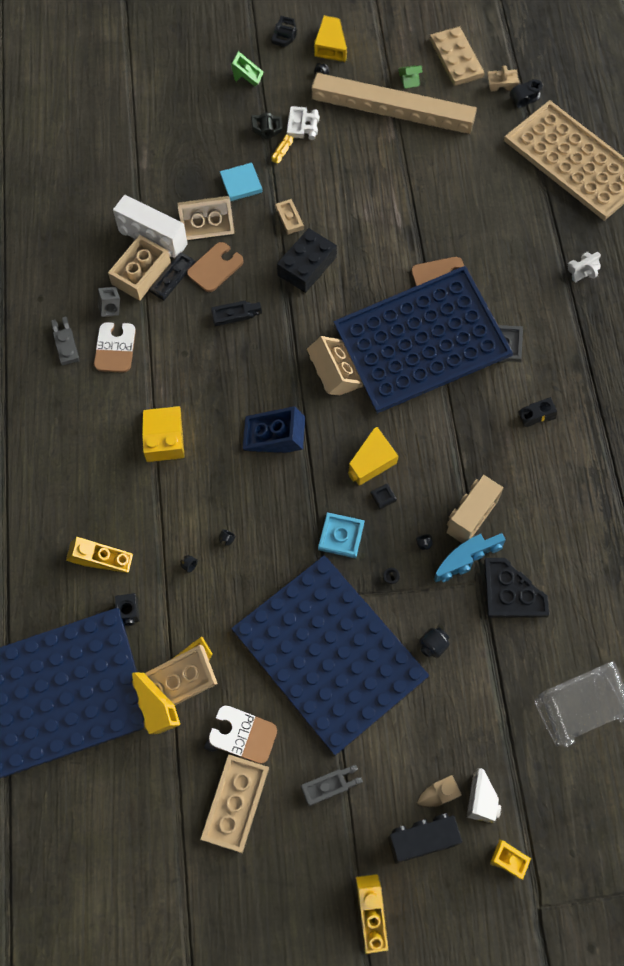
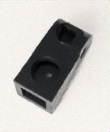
M551 397L520 409L518 414L523 425L529 427L545 420L551 421L556 419L557 410Z

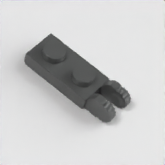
M62 317L65 329L60 331L57 321L51 320L62 366L80 361L67 317Z
M357 765L343 770H336L302 784L301 788L308 807L363 783L362 778H355L347 783L344 780L343 776L358 770Z

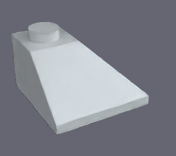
M478 769L473 774L467 818L493 823L496 818L499 819L501 805H498V797L485 771Z

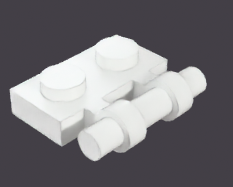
M290 107L287 135L293 138H304V133H308L309 139L314 140L318 133V110H312V113H307V108Z

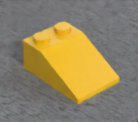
M180 406L143 410V450L147 462L185 458Z

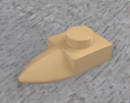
M451 775L428 787L421 794L417 803L425 807H436L460 797L461 793Z

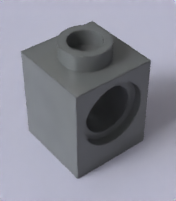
M116 287L98 288V308L101 317L119 315L120 297Z

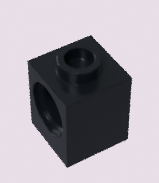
M136 594L115 596L116 608L120 609L124 626H132L135 622H140ZM125 608H132L129 614H123Z

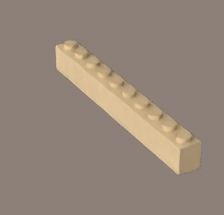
M317 73L312 86L313 100L471 134L477 107Z

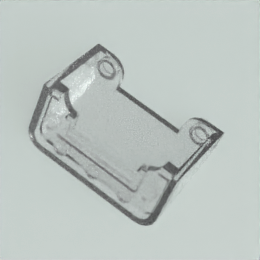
M614 661L552 687L539 694L534 700L556 747L562 744L564 748L576 743L575 738L613 720H619L620 723L624 722V684Z

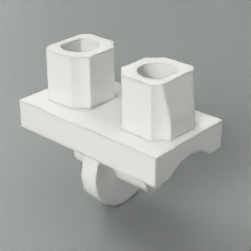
M586 252L582 255L580 262L575 260L569 262L568 270L572 273V280L577 282L587 276L592 279L597 277V270L600 269L599 258L601 254L598 252L594 254Z

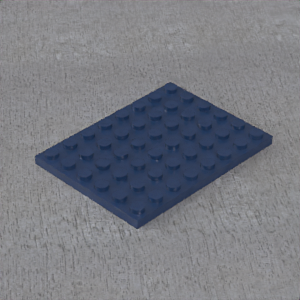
M466 266L334 321L336 330L343 341L376 413H380L513 356L509 344Z
M325 555L232 627L235 635L334 756L340 753L429 677L424 668Z
M119 608L0 647V779L145 729V719L138 705L137 691L132 683L133 677L131 673L137 672Z

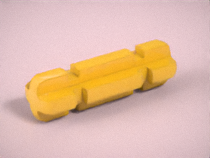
M284 136L283 141L280 142L275 150L276 152L271 156L272 162L278 164L293 142L292 136Z

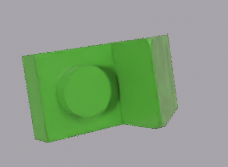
M238 51L231 63L235 81L243 77L253 86L258 85L264 72Z
M422 65L399 68L404 88L420 86L419 73H422Z

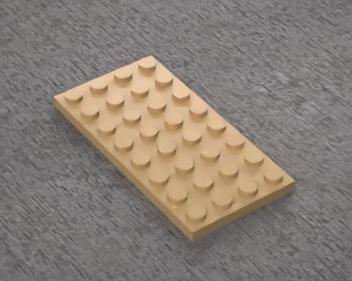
M550 100L504 137V141L604 221L624 205V157Z

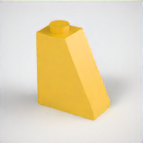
M324 16L315 41V56L346 62L347 47L340 19Z
M378 427L373 429L349 463V477L353 482L356 481L359 486L396 465L398 461L397 453Z

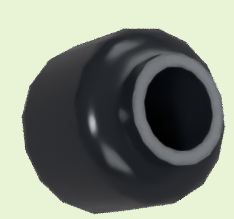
M439 627L436 629L429 628L419 640L422 647L420 651L428 658L430 656L439 658L450 645L448 634Z

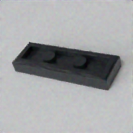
M180 252L150 287V293L165 300L188 273L189 268L195 264V260Z

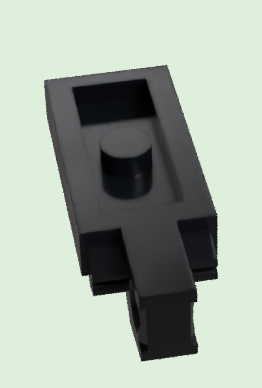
M245 300L211 307L214 326L251 319L256 315L262 314L260 302L251 304V302H246Z

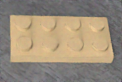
M460 27L430 35V41L454 86L484 78V71Z
M198 645L145 673L174 705L218 684L203 645Z
M228 755L201 840L243 853L269 767Z

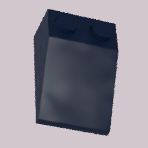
M295 406L246 416L243 450L280 453L303 450L305 416Z

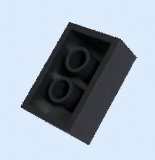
M308 228L277 263L278 276L306 293L337 258V245Z
M447 813L436 816L433 822L427 823L426 819L415 822L412 825L413 828L406 829V826L395 828L388 837L395 864L455 847L462 843L455 817H448Z

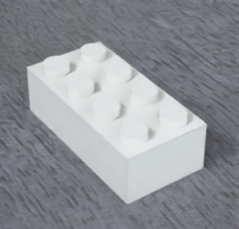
M124 195L113 209L118 230L121 234L128 235L135 240L141 235L168 250L170 257L176 258L188 244L184 223L127 195Z

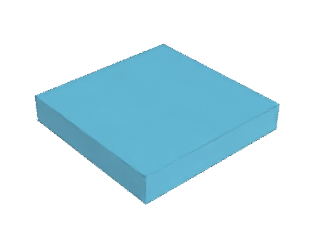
M252 163L220 171L230 201L262 193V187Z
M327 512L318 550L356 558L365 520Z

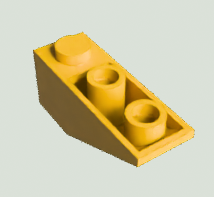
M76 537L70 543L66 561L87 567L128 573L133 554Z
M131 673L133 687L137 691L139 698L138 705L143 712L144 726L148 733L160 734L179 726L180 722L175 705L145 673Z
M378 874L356 877L366 953L387 951L388 945L382 892Z

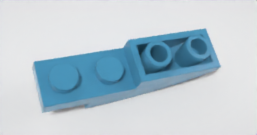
M501 533L486 540L479 534L462 543L440 565L434 577L435 582L440 580L446 582L457 573L460 575L465 574L471 570L470 568L474 562L473 559L479 560L485 556V553L490 551L492 553L500 551L506 540Z

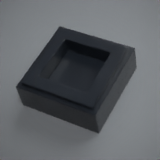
M388 483L372 490L370 493L379 509L397 501Z

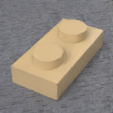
M292 199L275 204L288 235L304 230V225Z

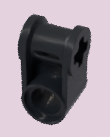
M532 79L513 87L509 95L516 106L522 108L540 99V91L543 84L538 79Z

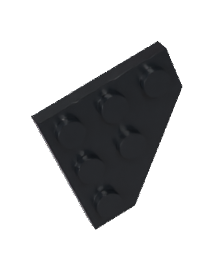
M485 558L488 617H549L548 596L543 591L537 589L532 584V581L522 572H518L506 558Z

